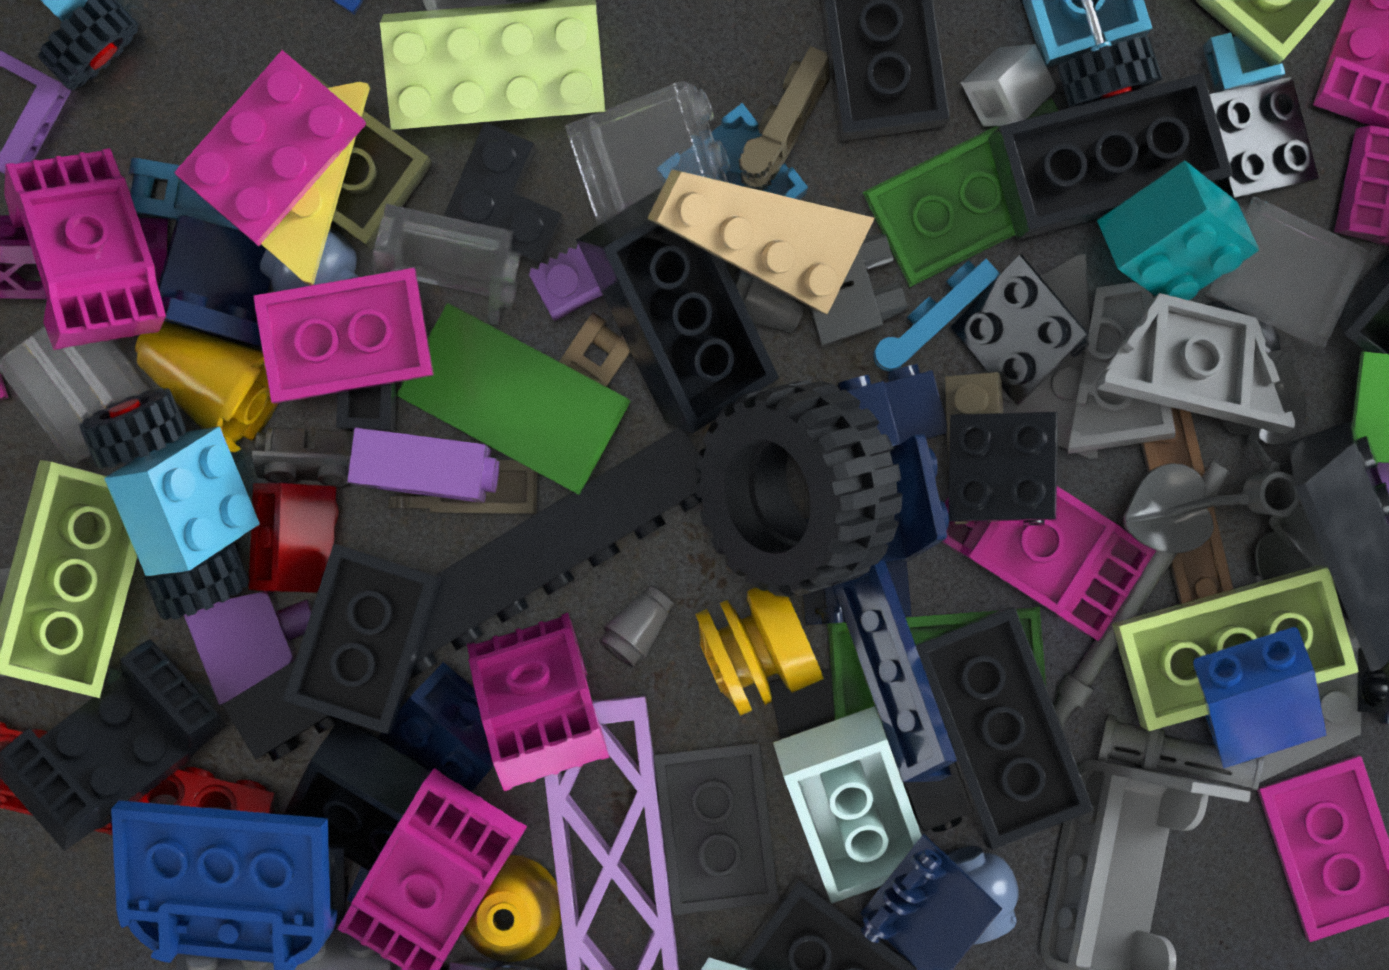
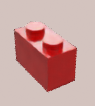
M253 483L252 506L260 524L251 530L248 590L318 593L334 544V528L338 519L336 486Z

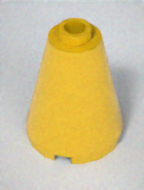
M165 321L159 332L141 334L136 341L135 352L138 353V366L160 388H169L175 403L201 429L220 426L230 452L241 450L235 443L243 436L250 441L255 439L257 432L262 431L279 404L271 402L262 350Z
M510 855L463 931L465 938L478 952L498 961H522L539 954L553 941L562 922L558 887L555 879L540 863L524 856ZM500 909L511 911L514 916V923L509 924L501 921L495 912Z

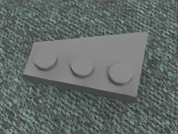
M1136 282L1097 287L1087 340L1089 346L1086 348L1068 454L1175 438L1171 407L1096 389L1097 380L1149 301L1153 299V295Z

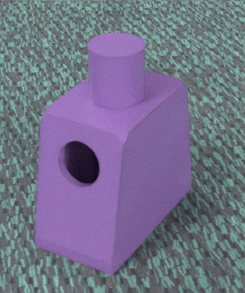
M264 591L231 598L223 603L217 602L213 604L214 607L208 610L200 609L196 614L188 617L187 614H184L219 705L226 703L296 660L298 653L292 639L305 633L312 612V606L308 599L280 610L273 591Z

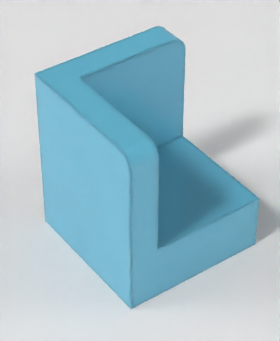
M1231 32L1211 37L1203 45L1215 92L1278 80L1285 75L1283 63L1270 66L1237 36L1232 37Z

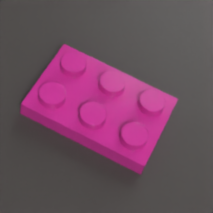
M281 50L174 173L257 246H260L362 130L366 122Z
M415 268L253 296L270 397L273 404L434 376Z
M1360 755L1258 787L1257 791L1307 941L1313 942L1389 917V838Z

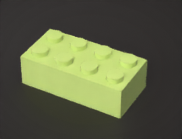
M547 0L383 14L380 29L391 130L605 112L596 0Z
M39 461L0 606V674L100 698L137 560V554L104 478L107 476L50 461Z
M1317 565L1112 623L1140 726L1147 731L1208 715L1204 695L1194 670V659L1291 627L1298 628L1315 671L1317 684L1359 672L1333 578L1326 566Z

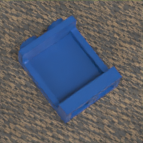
M1291 627L1194 659V670L1199 680L1208 715H1205L1207 725L1223 769L1327 736L1315 671L1298 628Z

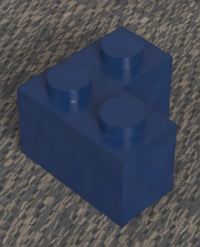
M918 364L887 372L889 382L886 383L881 381L871 384L869 375H864L839 382L836 386L839 388V391L846 390L860 400L859 408L861 410L868 408L880 422L876 427L881 435H888L893 448H896L913 435L925 434L927 440L947 434L946 418L933 370L920 373Z

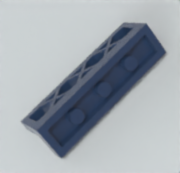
M880 560L878 564L872 565L866 574L859 578L834 585L833 588L902 781H941L951 776L948 765L956 762L957 759L885 561Z

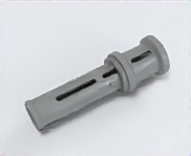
M1107 715L1098 755L1099 761L1106 762L1110 758L1141 765V769L1155 772L1157 767L1258 790L1264 765V756L1223 769L1216 747L1213 745L1164 735L1165 730L1160 728L1147 731L1142 727L1117 722L1116 716Z

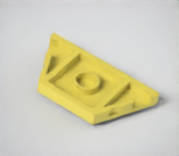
M355 82L328 88L362 117L370 90L367 83ZM355 138L261 243L263 247L307 285H314Z

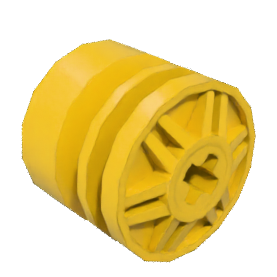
M756 587L747 591L751 615L744 619L740 618L728 600L721 602L720 605L729 625L719 630L716 629L708 609L695 614L699 622L700 646L720 692L737 708L740 716L752 711L743 688L755 683L764 705L772 702L767 677L778 674L791 693L824 679L789 597L776 596L768 590L762 591Z

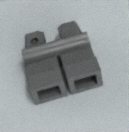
M886 234L865 237L842 286L848 284L852 286L839 290L828 315L808 306L821 349L848 338L880 329L883 325L882 321L891 319L907 310L908 306L900 281L872 289L867 270L893 263Z

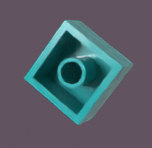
M1185 160L1097 220L1118 270L1154 296L1161 293L1190 300L1197 295L1199 290L1223 274L1234 271L1244 260L1259 251L1238 202Z

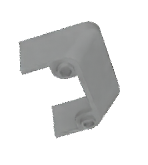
M1099 760L1084 761L1077 768L1094 811L1063 822L1040 942L1043 961L1052 970H1175L1176 953L1171 942L1163 936L1150 933L1169 830L1190 831L1197 827L1205 815L1209 796L1249 802L1251 791Z

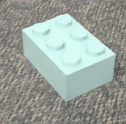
M876 707L862 710L773 742L783 777L831 904L882 886L922 835Z

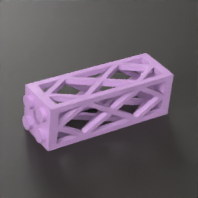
M642 694L592 700L606 741L608 753L637 792L612 847H610L569 795L581 767L576 766L567 769L564 776L561 771L557 775L551 774L544 777L567 970H586L585 965L589 970H615L586 933L611 878L653 930L635 970H651L660 949L662 951L664 970H679L647 696ZM634 720L639 766L607 727V723ZM643 807L645 809L656 904L620 860ZM568 823L603 866L580 917Z

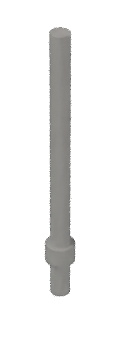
M1215 461L1211 462L1202 476L1206 487L1205 498L1215 496L1231 473ZM1156 550L1101 639L1094 641L1073 674L1068 672L1056 689L1060 695L1053 706L1062 729L1077 706L1084 707L1095 690L1091 686L1118 645L1112 623L1138 615L1177 553Z

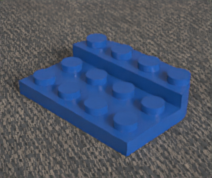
M121 800L111 808L117 917L121 928L128 925L134 936L145 946L153 950L151 958L171 963L177 954L270 962L273 963L274 970H295L297 965L314 957L331 935L336 924L337 910L330 909L328 818Z

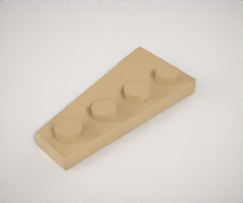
M672 169L647 219L810 308L828 315L875 218Z

